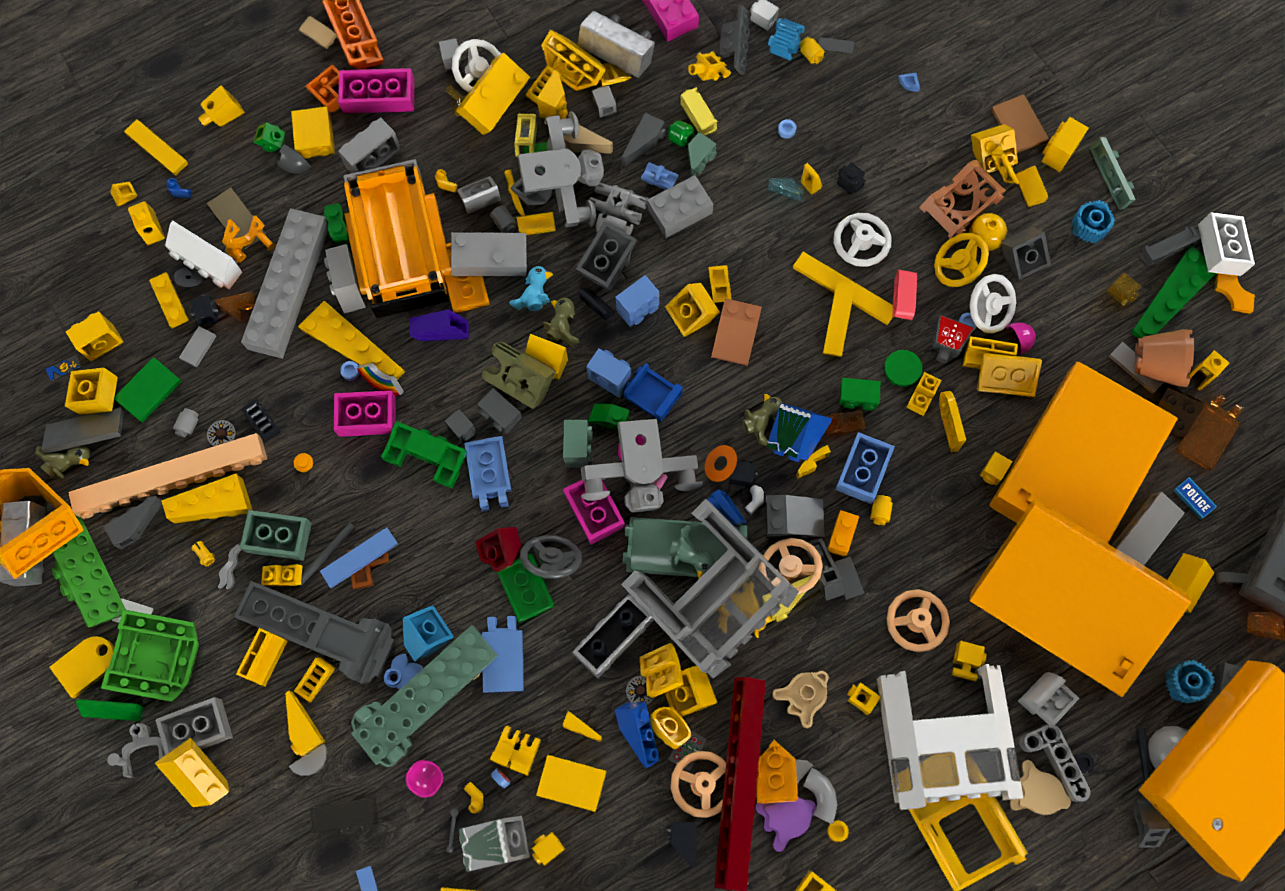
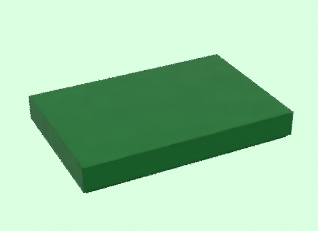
M153 357L114 399L143 423L182 381Z
M532 553L528 554L530 563L538 567ZM520 558L515 560L511 566L497 572L519 623L555 607L543 578L525 569Z

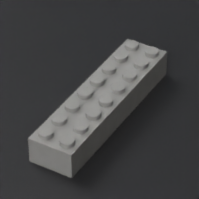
M290 208L241 341L247 350L283 359L328 233L329 223L324 216Z

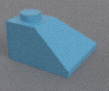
M433 605L403 618L404 646L415 662L429 656L454 638Z

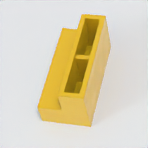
M970 336L965 344L963 366L980 369L983 353L1016 356L1018 344Z
M1183 553L1168 581L1188 592L1192 602L1185 612L1191 613L1212 578L1214 571L1205 559Z
M259 628L236 674L266 686L288 641Z

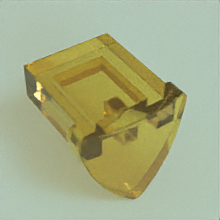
M449 85L445 91L457 101L453 114L459 116L460 114L456 110L465 97Z

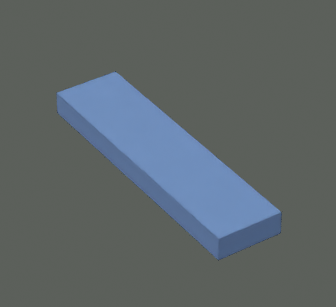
M386 527L320 570L329 587L333 588L397 546L398 543Z

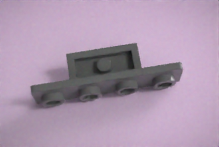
M743 5L738 6V18L736 21L722 24L719 52L722 58L734 56V68L741 75L745 74V67L747 66V42L749 21L751 19L750 12Z

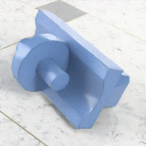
M650 162L641 176V180L663 190L673 187L678 179V174L666 170L662 165L657 166Z

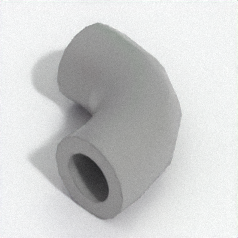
M811 767L803 787L812 791L816 797L817 806L813 815L832 824L838 806L836 791L827 777Z

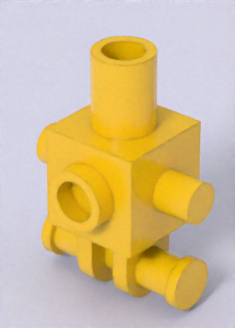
M714 51L708 54H697L696 63L690 64L688 67L691 75L698 74L703 81L709 79L716 81L720 77L719 72L722 73L724 78L731 74L730 70L726 68L725 62H722V59L717 57Z

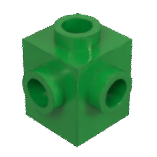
M266 122L258 126L253 143L263 147L267 152H274L281 149L284 145L285 132L280 130L278 126Z

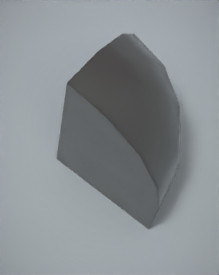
M285 144L280 149L282 156L280 160H277L280 168L292 174H300L311 168L310 164L299 153Z

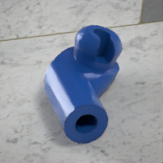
M174 178L167 180V189L172 196L191 198L190 189H181Z

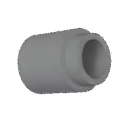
M184 408L174 424L175 434L183 438L191 436L199 420V414Z

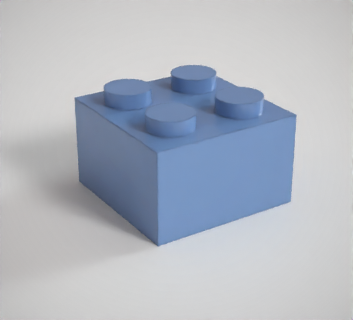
M646 275L615 297L616 310L630 327L634 324H639L643 321L644 316L654 313L659 308V290Z
M598 348L586 366L589 380L619 398L624 392L623 388L626 383L632 380L630 365L622 359L619 361L614 358V355L608 350L603 351Z

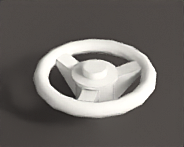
M471 39L463 42L456 48L452 57L454 77L458 84L467 92H470L473 88L468 84L472 80H478L489 66L487 60L478 55L476 46L489 50L494 57L500 55L495 46L485 40ZM469 48L468 64L465 67L466 75L462 78L459 71V59L461 54Z
M856 213L845 217L838 223L834 231V246L837 253L846 262L855 266L868 267L879 263L887 256L891 248V234L887 225L880 218L869 213ZM859 220H868L875 223L882 230L884 237L875 232L872 226L863 224ZM850 223L855 232L851 238L852 246L846 252L841 244V233L844 227ZM872 244L883 246L881 252L873 258L867 260L854 258L859 250H867Z
M991 274L983 277L976 284L971 294L969 305L971 318L975 326L985 333L993 334L1002 331L1011 322L1015 314L1016 294L1011 282L1003 275ZM993 281L1000 282L1005 287L1008 296H1001L994 292L990 293L987 284ZM1008 304V310L1004 319L998 325L990 326L992 315H997L1001 311L1002 306Z

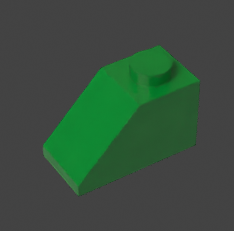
M594 404L588 422L618 432L617 423L629 421L630 410L613 404Z

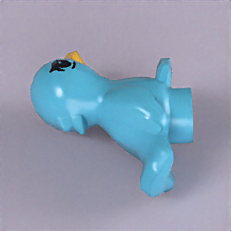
M541 266L533 267L525 279V284L530 285L519 299L511 300L509 304L518 311L523 307L528 308L530 311L540 310L543 305L549 303L550 299L544 293L543 285L553 274Z

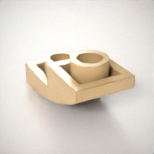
M311 16L299 28L304 35L312 38L317 44L326 49L337 37L335 32Z

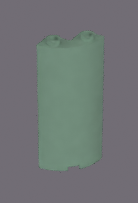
M630 517V524L625 526V536H628V550L623 553V564H626V572H634L636 570L648 574L698 577L693 565L682 561L675 565V556H670L672 541H679L681 528L688 524L691 526L689 539L695 545L698 553H701L702 548L704 551L708 550L716 563L728 548L703 522ZM732 524L747 539V525Z

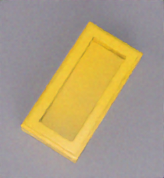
M553 212L517 217L519 233L532 235L556 231Z

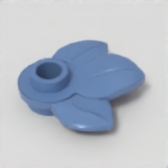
M401 654L393 659L391 668L385 672L384 682L387 686L400 690L423 669V666L417 663H408L407 655ZM397 674L398 679L393 682L391 680L392 675Z

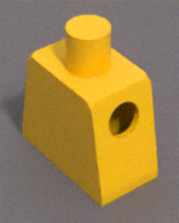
M221 85L201 103L205 113L199 116L198 119L204 126L214 121L221 127L245 112L238 101Z
M144 201L128 208L137 232L147 245L165 239L156 214L148 203ZM150 227L152 230L149 232L146 228Z

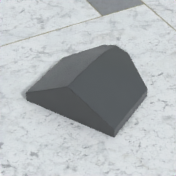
M539 167L534 169L537 175H544V171ZM522 178L510 187L528 205H544L551 198L552 189L524 193Z

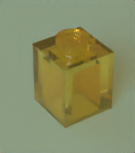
M1124 272L1106 292L1124 306L1128 301L1132 303L1140 295L1137 291L1142 286Z

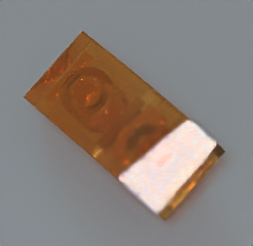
M862 410L845 414L840 412L826 415V417L832 418L831 423L826 429L827 435L866 430Z

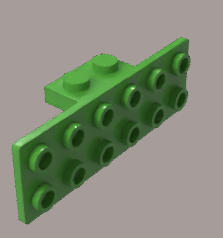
M75 515L84 531L53 552L56 561L54 568H52L54 578L58 579L61 584L60 590L62 595L67 596L69 602L75 600L87 627H92L120 617L125 607L82 518Z

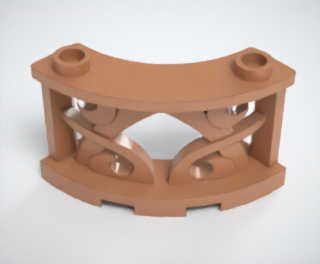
M977 160L969 162L952 179L953 184L947 187L943 186L931 194L919 207L924 213L928 211L949 233V238L964 233L965 228L978 216L982 215L993 204L997 205L1004 198L1003 194L1006 190L980 166L981 164ZM975 171H976L984 180H982L981 182H979ZM986 183L995 190V193L990 197L985 196L989 188L980 190V187ZM966 184L967 190H963L961 185ZM973 192L971 210H953L955 199L952 193L969 195ZM944 200H948L950 202V206L948 208V203H944Z

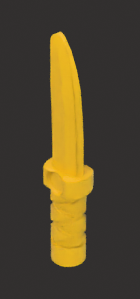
M506 170L504 173L507 178L508 191L511 193L518 213L521 216H525L518 195L510 189L515 184L511 170Z

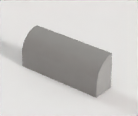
M1163 492L1153 493L1111 546L1140 564L1145 565L1185 512Z

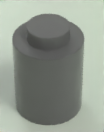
M499 206L491 212L490 217L501 233H513L516 230L517 222L505 206Z

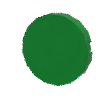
M908 350L893 352L887 357L884 365V374L887 380L895 386L909 387L914 385L922 373V363L919 357Z

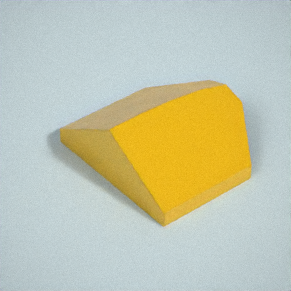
M611 63L602 64L606 71L599 81V86L626 81L631 78V75Z

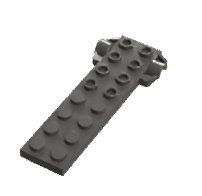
M253 581L250 582L234 615L236 619L340 661L339 670L347 678L361 684L369 683L375 676H380L395 642L393 639V629L387 623L375 618H362L359 624H355Z

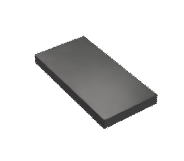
M122 407L112 409V412L94 413L47 424L42 444L43 453H52L120 437L124 416Z

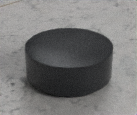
M1078 753L1074 756L1082 774H1087L1093 770L1094 760L1089 754Z

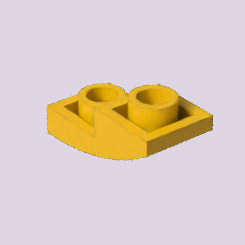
M924 372L906 408L924 416L942 380Z
M302 565L263 566L261 585L270 587L301 585Z

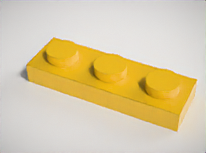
M167 272L150 279L149 281L169 326L174 328L189 321Z

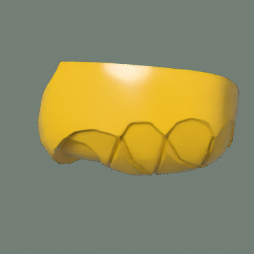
M673 707L658 708L650 715V724L653 731L671 748H679L691 737L688 725Z

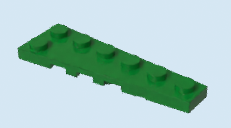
M1192 245L1185 252L1131 333L1135 337L1141 338L1157 334L1216 274L1208 272L1205 256Z

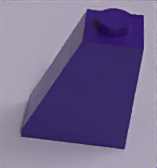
M447 309L410 318L409 332L411 337L419 341L468 339L469 323L468 320Z

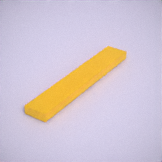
M802 252L793 265V269L835 293L837 281L856 284L852 300L853 305L886 325L893 318L892 304L807 253Z

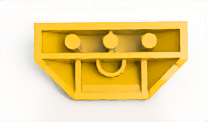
M553 30L549 31L542 43L547 66L549 65L561 74L562 81L575 91L596 86L606 71L599 60L573 41Z

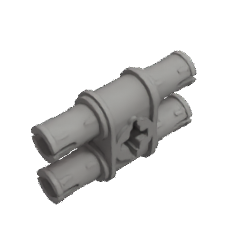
M600 182L599 186L595 187V193L608 196L605 202L590 197L596 211L602 212L603 216L609 215L635 223L636 225L640 223L642 214L628 210V208L632 204L646 209L647 206L645 205H647L649 198L637 195L633 190L620 188L618 185L610 186Z

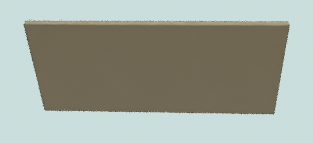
M231 187L207 203L225 228L230 219L240 228L234 238L242 237L249 232L253 216ZM256 236L251 244L243 247L242 251H244L260 239Z

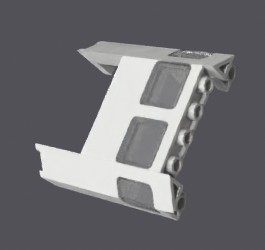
M985 664L975 670V673L978 674L977 679L982 678L988 709V714L913 721L905 671L899 672L897 675H887V678L886 675H883L877 679L879 696H881L880 706L894 802L900 804V810L926 807L925 799L927 803L939 802L940 797H947V801L960 800L962 795H968V799L981 798L980 794L988 793L989 797L1001 796L1002 793L1003 800L1023 799L999 665L994 667Z

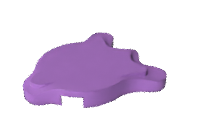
M798 797V801L756 804V811L763 815L765 819L764 830L767 832L774 830L776 832L773 848L776 851H783L790 839L799 837L809 828L812 815L816 810V804L812 800H803Z

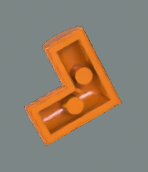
M332 64L305 87L324 107H328L329 112H335L340 108L338 103L339 95L333 90L339 84V70Z

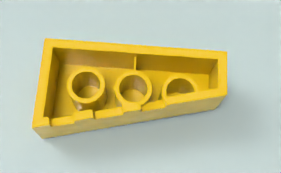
M233 474L162 500L166 518L173 523L199 521L200 519L208 518L216 519L225 516L233 517L241 514L247 515L248 510H252L244 481L238 474Z

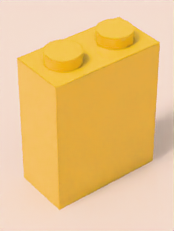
M327 106L291 111L294 148L297 153L304 159L319 155L328 156L335 153L332 119Z

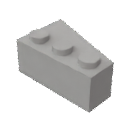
M347 244L325 250L327 258H324L326 268L329 269L327 276L329 281L332 282L329 285L333 296L336 295L344 314L366 308L360 294L361 291L356 278L354 262Z

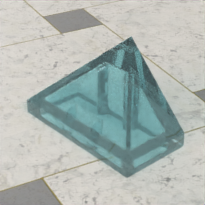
M770 178L768 190L802 202L804 190L793 178Z

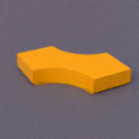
M1216 273L1215 291L1227 297L1231 304V310L1251 314L1254 309L1255 294H1251L1241 287L1237 275Z

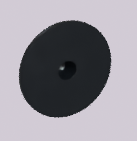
M181 268L174 274V281L182 287H195L201 284L203 276L194 268Z

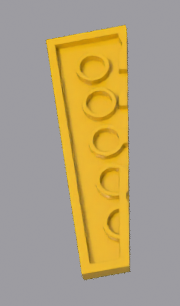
M325 301L298 326L303 332L323 342L359 366L373 363L382 373L388 376H395L397 380L405 373L398 364Z

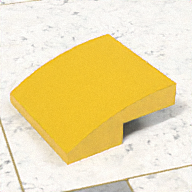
M669 643L640 657L641 675L646 677L647 696L654 698L683 685L681 666L673 644Z

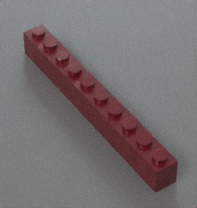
M750 677L734 678L714 888L747 891L766 680Z

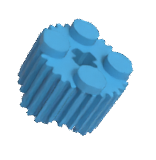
M779 18L775 27L777 29L776 33L771 35L768 45L770 46L771 53L791 61V54H796L801 42L800 34L801 32L804 33L805 27L788 19Z
M1098 200L1081 205L1072 220L1073 228L1071 231L1073 235L1079 236V239L1082 238L1083 241H1090L1093 244L1103 239L1115 222L1114 217H1112L1113 214H1111L1112 210H1109L1107 205L1108 203L1105 204L1104 201L1100 202Z
M1194 660L1175 664L1165 674L1167 691H1170L1172 699L1181 701V703H1194L1207 698L1206 696L1210 695L1209 692H1212L1210 688H1213L1212 685L1215 683L1213 681V673L1208 671L1209 669H1205V665L1201 666L1202 663H1197Z

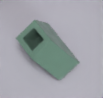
M700 132L688 144L691 177L701 174L705 169V164L708 161H712L717 154L716 143Z

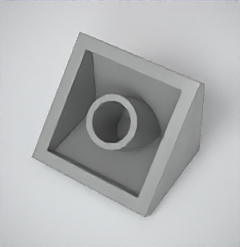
M490 176L457 189L467 214L501 201L498 187Z

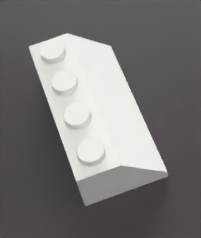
M172 221L170 223L165 244L170 251L169 255L176 260L182 259L183 263L190 269L196 268L198 273L204 278H212V282L220 288L224 286L230 289L242 274V271L232 257L176 222Z

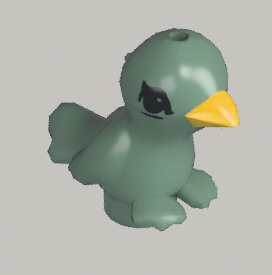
M688 524L681 528L679 541H672L670 556H675V565H678L679 561L693 565L700 579L715 564V561L708 550L704 551L702 548L701 553L697 552L695 545L689 539L691 526Z

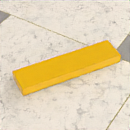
M135 120L124 131L126 135L175 176L188 165V162L139 120Z
M837 281L823 354L842 357L856 284Z

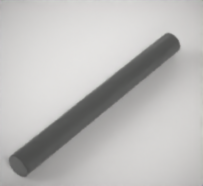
M349 522L303 572L301 586L355 529V526Z

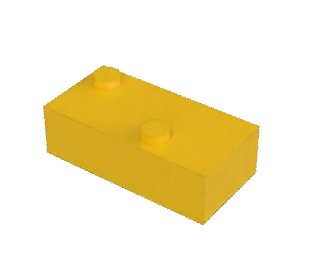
M503 52L494 58L456 112L480 133L486 134L491 132L530 76Z

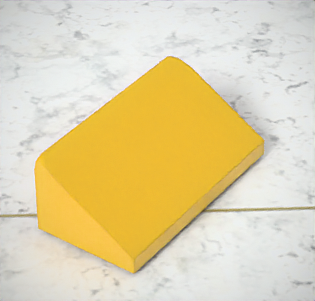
M998 146L991 153V156L1004 182L1018 184L1019 181L1001 146Z
M1036 166L1016 174L1019 181L1018 185L1027 206L1031 207L1045 203L1048 194Z

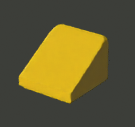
M130 182L112 185L111 195L117 206L137 198V194Z

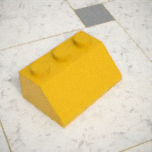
M192 738L155 762V765L192 807L212 805L229 793L226 778Z

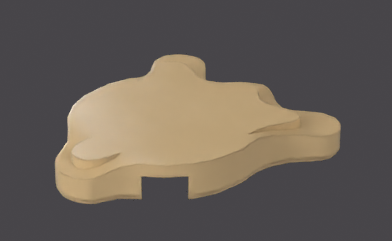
M825 671L800 673L790 681L788 686L775 689L772 692V697L778 701H789L790 705L787 708V712L791 715L799 716L801 725L804 728H810L813 724L815 712L827 700L828 674Z
M1030 760L1024 761L1021 765L1023 776L1017 780L1021 782L1023 799L1010 800V808L1012 810L1027 808L1041 815H1049L1060 809L1069 808L1071 799L1066 794L1062 783L1055 776L1039 771Z

